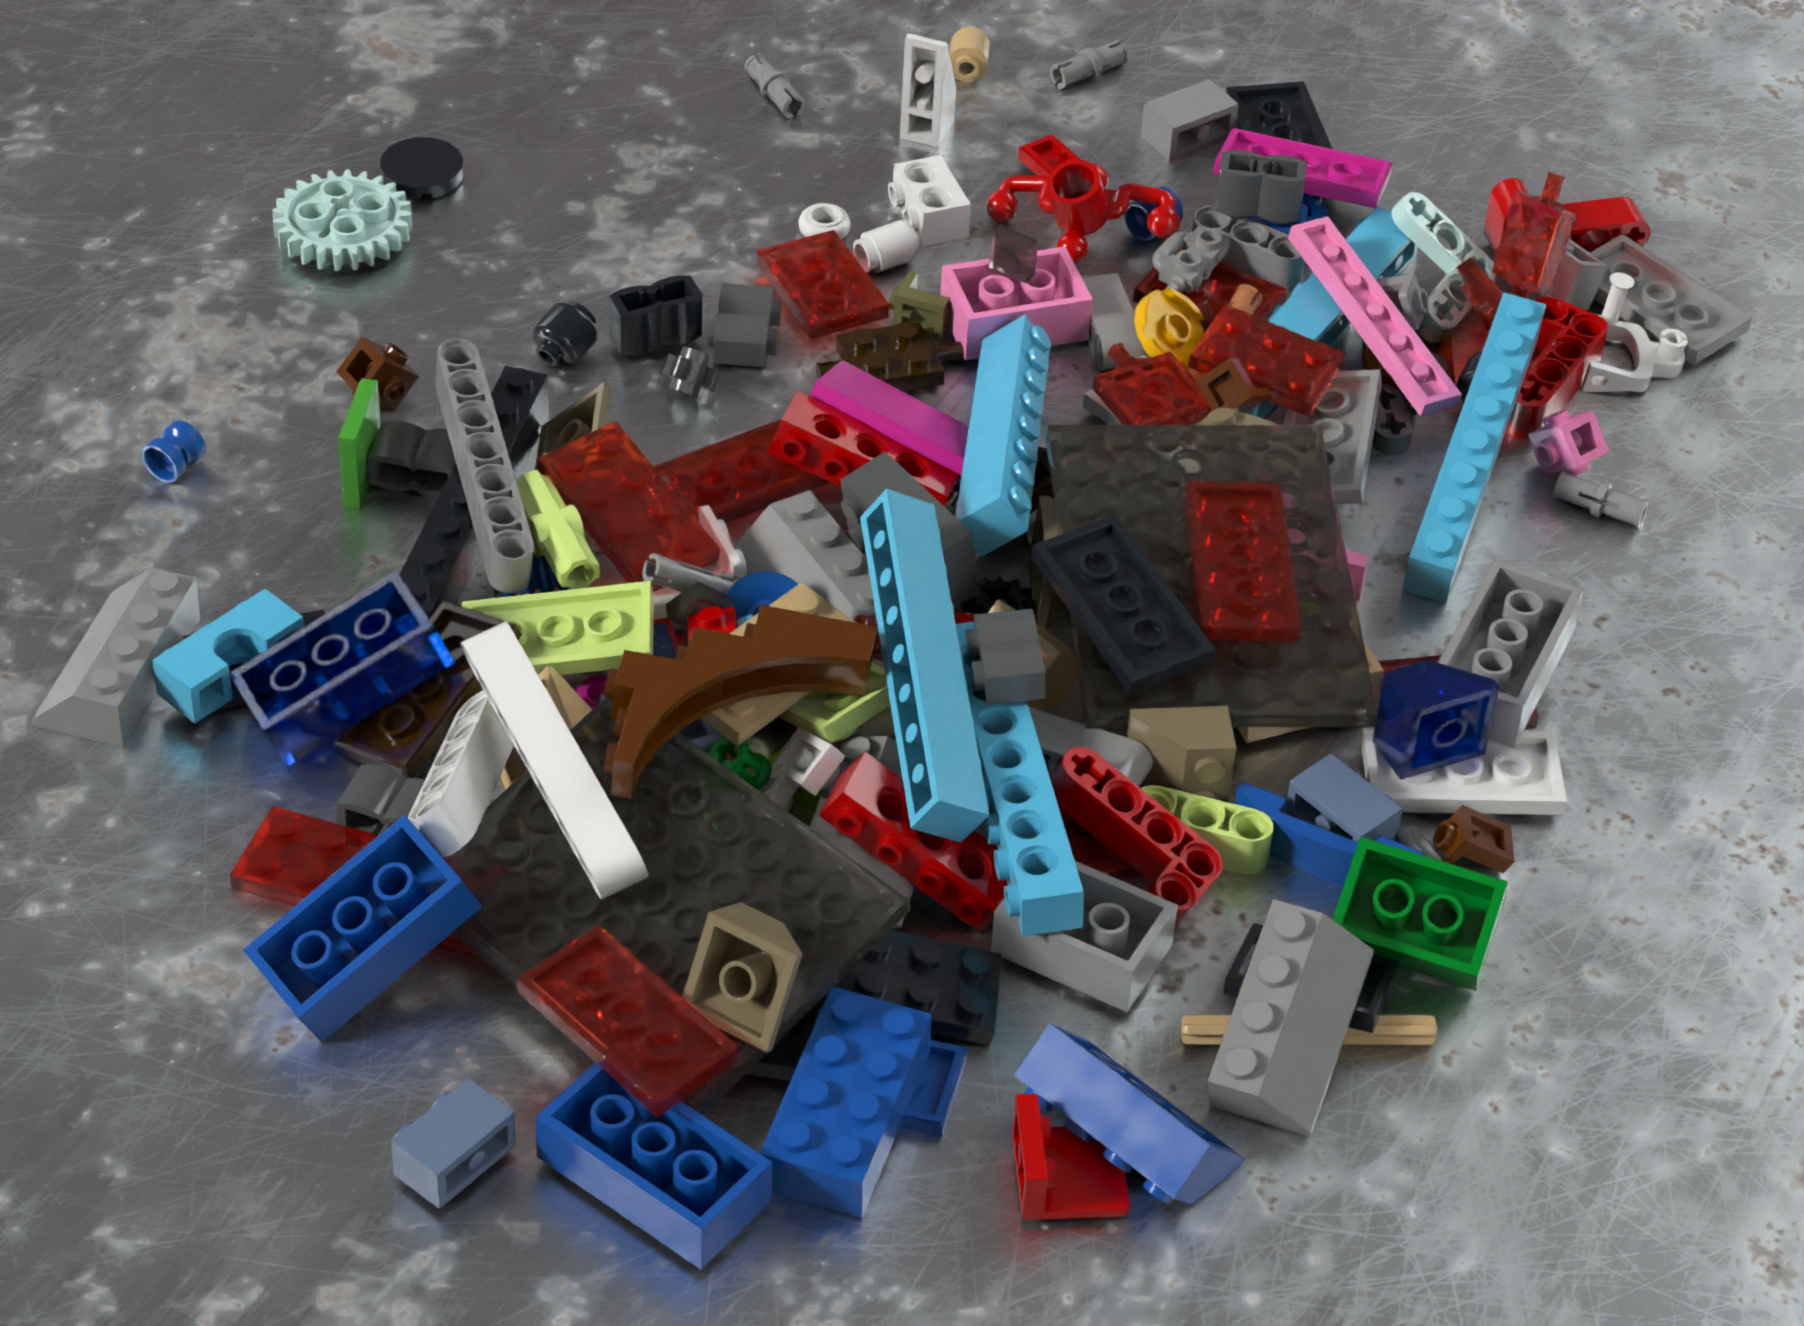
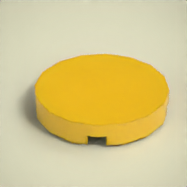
M1166 288L1163 291L1155 290L1141 299L1135 309L1134 323L1137 337L1145 352L1158 365L1170 372H1186L1195 358L1194 352L1198 344L1202 341L1204 343L1209 337L1208 329L1203 331L1200 323L1204 318L1198 307L1188 297L1174 289Z

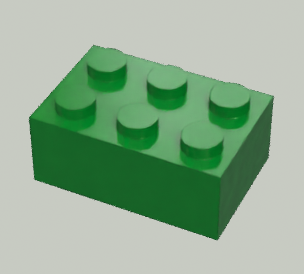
M1360 836L1333 921L1371 947L1375 955L1400 961V968L1477 991L1506 900L1508 881Z

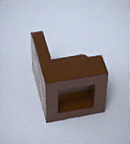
M1230 358L1195 381L1212 411L1217 408H1231L1236 412L1246 413L1272 396L1268 388L1254 387L1238 358Z

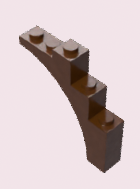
M761 605L756 624H746L744 637L693 627L688 647L679 645L676 659L624 650L619 670L613 668L609 670L604 695L605 698L613 699L611 720L616 721L614 737L620 738L618 744L609 743L605 757L604 773L612 774L610 795L631 799L642 771L660 747L685 726L716 709L749 698L784 692L828 691L864 696L878 627Z

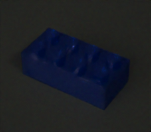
M397 571L235 669L229 675L262 730L288 767L455 662L436 629Z

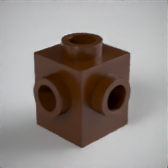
M364 337L360 338L336 371L353 390V396L362 378L378 380L379 405L393 412L419 378V375L407 364L410 357L402 349L389 342L384 347Z

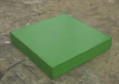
M362 378L359 381L338 436L342 499L345 507L361 508L370 484L368 482L367 458L381 426L378 380Z

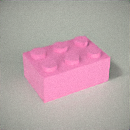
M1065 246L942 266L940 295L950 298L948 325L956 342L960 341L963 346L965 360L979 358L982 339L1026 314L1034 326L1039 325L1045 330L1050 339L1051 346L1089 340L1093 298Z

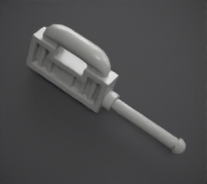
M1200 226L1193 232L1180 230L1173 233L1155 251L1152 257L1153 266L1159 271V281L1168 284V289H1174L1180 293L1182 291L1191 293L1196 287L1199 288L1201 286L1202 280L1210 276L1212 269L1229 252L1230 239L1222 236L1215 229Z

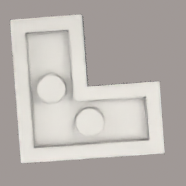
M799 727L771 763L772 770L767 784L759 790L747 806L746 811L769 826L774 819L781 818L789 810L794 799L792 795L799 787L816 796L820 789H825L829 784H832L839 774V765L846 756L832 744Z

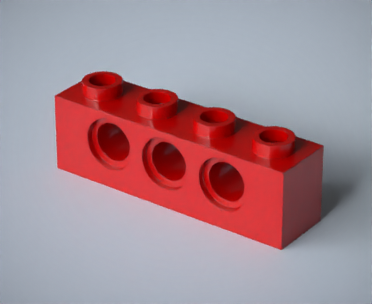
M796 390L767 451V453L840 487V480L883 452H887L943 506H945L958 477V474L900 444L864 422Z
M867 752L862 753L840 775L819 816L835 827L841 834L849 837L874 855L881 863L889 866L914 884L921 892L932 897L958 916L960 920L981 933L993 922L994 911L1004 899V886H1008L1007 880H998L994 850H998V848L993 844L989 845L987 840L975 831L971 832L960 843L911 829L903 779Z

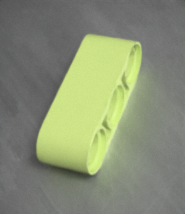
M1149 785L1141 788L1219 852L1223 860L1222 870L1252 875L1261 872L1267 866L1273 835V822L1264 812L1162 786Z

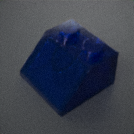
M1430 660L1408 666H1400L1394 670L1387 671L1384 674L1372 741L1400 780L1485 755L1500 686L1494 679Z

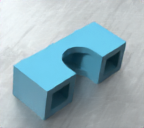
M263 589L154 658L153 668L157 695L194 724L232 700L230 665L250 663L271 675L306 652L303 616L267 589Z

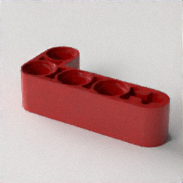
M1518 178L1502 180L1492 189L1484 224V235L1502 265L1506 264L1524 224L1550 225L1589 253L1621 234L1641 246H1644L1651 236L1649 225L1633 199L1629 197H1614L1538 207L1524 182Z
M1543 296L1533 300L1546 304L1538 340L1533 351L1540 355L1527 369L1506 429L1509 435L1521 440H1530L1528 434L1544 427L1542 419L1561 411L1581 388L1589 362H1601L1608 325L1600 316L1554 297Z
M1081 746L1071 748L1065 753L1050 776L1058 807L1152 882L1153 885L1147 892L1178 905L1175 931L1220 875L1223 869V860L1219 852L1096 752Z

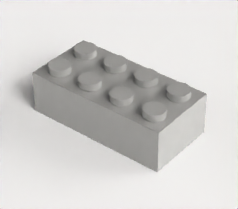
M1494 559L1431 674L1423 717L1515 748L1575 631L1584 589Z

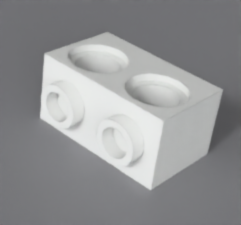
M941 155L894 164L893 182L888 184L889 198L894 207L898 206L903 215L904 223L907 226H911L917 233L921 247L969 238L971 203Z

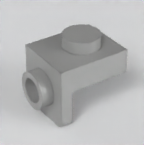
M1415 273L1377 279L1376 281L1414 331L1419 330L1424 315L1429 311V300L1426 290L1419 288Z

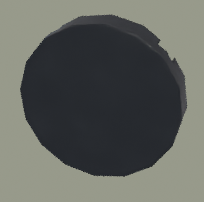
M415 137L401 140L387 148L381 156L380 173L383 176L384 185L392 182L396 183V192L404 191L406 198L421 199V194L431 193L432 198H437L455 190L463 180V157L459 150L449 142L431 137Z

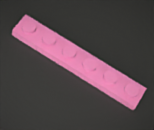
M1326 216L1291 226L1288 236L1290 242L1419 416L1423 417L1458 406L1462 395L1330 218Z

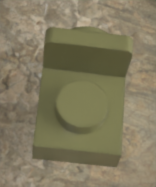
M909 271L902 284H896L893 287L890 295L889 309L894 310L893 326L902 322H920L928 338L942 341L948 331L950 298L917 289L918 273Z

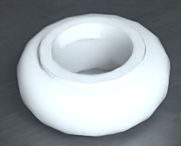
M817 203L807 207L802 211L798 221L800 232L805 238L821 244L840 241L847 236L851 227L850 217L843 208L829 203Z

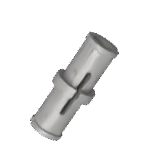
M1115 39L1098 48L1092 49L1087 47L1080 50L1073 58L1051 65L1050 76L1055 85L1058 84L1057 87L1059 89H1063L1086 78L1090 80L1096 79L1105 70L1127 63L1129 53L1125 43L1121 44L1122 40Z
M757 53V58L763 64H760L754 55L750 56L745 63L744 69L759 85L761 89L759 90L760 94L767 101L772 100L786 118H793V114L788 107L796 116H799L804 111L806 102L791 86L788 75L784 71L776 69L763 53Z
M1565 471L1561 472L1553 493V498L1561 499L1589 509L1590 515L1600 517L1601 514L1630 523L1635 527H1640L1649 504L1648 500H1642L1611 489L1612 484L1602 481L1599 485L1570 475Z

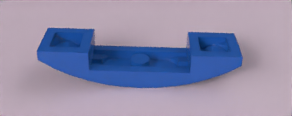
M1241 781L1237 787L1235 804L1262 811L1273 822V835L1269 854L1310 876L1344 886L1358 842L1285 814L1286 798ZM1377 835L1374 840L1424 856L1423 852Z

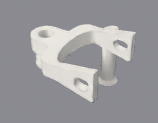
M1615 272L1611 274L1609 279L1612 285L1602 315L1600 316L1608 325L1605 341L1619 340L1623 342L1632 354L1635 371L1629 372L1590 361L1581 386L1582 392H1643L1648 388L1651 377H1677L1681 373L1685 362L1683 351L1688 343L1687 336L1676 329H1665L1660 334L1659 342L1649 341L1646 331L1640 325L1618 321L1628 289L1634 286L1635 281L1626 273ZM1594 376H1605V377H1606V378L1603 379V380H1594V379H1592V377H1594Z

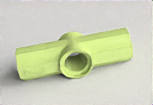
M538 470L522 473L521 478L516 483L534 542L533 553L537 557L545 556L561 587L569 589L589 588L590 584L599 578V563L585 540L583 523L577 508L574 505H565L549 476L540 474Z

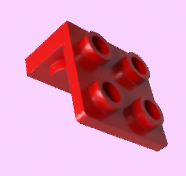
M1016 1094L1012 1141L1022 1220L1127 1216L1130 1203L1125 1172L1102 1155L1107 1147L1094 1137H1092L1090 1142H1086L1065 1126L1050 1127L1049 1115H1040L1037 1094Z

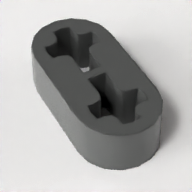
M1382 384L1372 446L1380 453L1399 455L1406 452L1410 447L1413 424L1401 392L1393 386Z

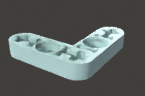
M1409 192L1394 205L1392 209L1393 221L1412 242L1446 273L1445 277L1428 296L1429 311L1424 315L1420 326H1434L1441 330L1451 331L1494 281L1496 267L1489 256L1427 197L1418 192ZM1437 235L1443 237L1450 244L1451 250L1441 245ZM1472 270L1476 272L1473 281L1467 276ZM1449 286L1458 290L1463 297V302L1457 300L1452 295ZM1439 308L1446 312L1440 319L1435 315Z

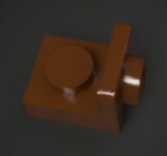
M1461 805L1448 820H1443L1434 833L1433 845L1436 852L1446 863L1454 865L1461 856H1464L1477 864H1482L1504 873L1515 862L1511 826L1464 805Z

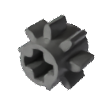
M685 346L682 347L679 357L668 354L662 374L672 378L669 389L700 399L703 389L714 392L720 375V371L711 368L714 357Z

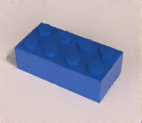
M404 814L244 948L243 951L297 1018L323 1043L483 906Z
M831 986L760 1150L761 1155L773 1162L772 1193L863 1219L902 1123L905 1109L908 1108L915 1086L930 1054L932 1014Z
M608 1052L535 1116L537 1158L699 1269L704 1268L771 1203L772 1161Z

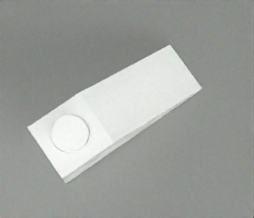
M908 33L905 37L900 139L938 148L954 122L956 84L947 42Z

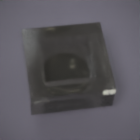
M1000 225L991 235L989 268L1027 283L1035 275L1038 240Z
M697 581L665 604L667 620L688 628L687 615L696 614L707 607H720L722 609L732 607L733 599L732 596Z

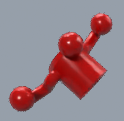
M1081 159L1068 160L1058 164L1051 170L1049 176H1011L1005 179L999 189L990 194L986 200L987 214L994 221L1002 223L1013 219L1018 212V200L1014 196L1015 192H1040L1038 199L1040 208L1045 213L1054 215L1059 228L1065 232L1057 241L1056 248L1065 246L1074 264L1084 261L1089 254V244L1085 236L1098 231L1107 220L1120 218L1125 214L1130 200L1158 206L1151 210L1147 219L1148 229L1155 237L1169 238L1180 228V216L1176 212V200L1169 191L1134 183L1123 184L1117 190L1106 189L1109 178L1107 171L1101 165Z

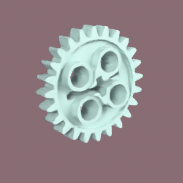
M346 169L343 176L337 177L332 170H329L327 178L321 179L316 174H312V183L308 184L298 180L296 181L297 190L286 188L284 190L285 198H277V208L272 210L274 237L279 239L280 249L288 248V256L290 258L301 255L303 265L316 260L317 267L320 270L328 263L334 264L335 271H340L343 264H349L353 270H357L358 262L362 261L371 267L375 266L374 257L378 256L384 260L390 259L389 250L400 252L401 242H408L409 231H412L411 203L406 201V193L404 191L396 192V183L394 182L383 185V176L381 175L368 180L367 171H363L358 177H352L350 169Z

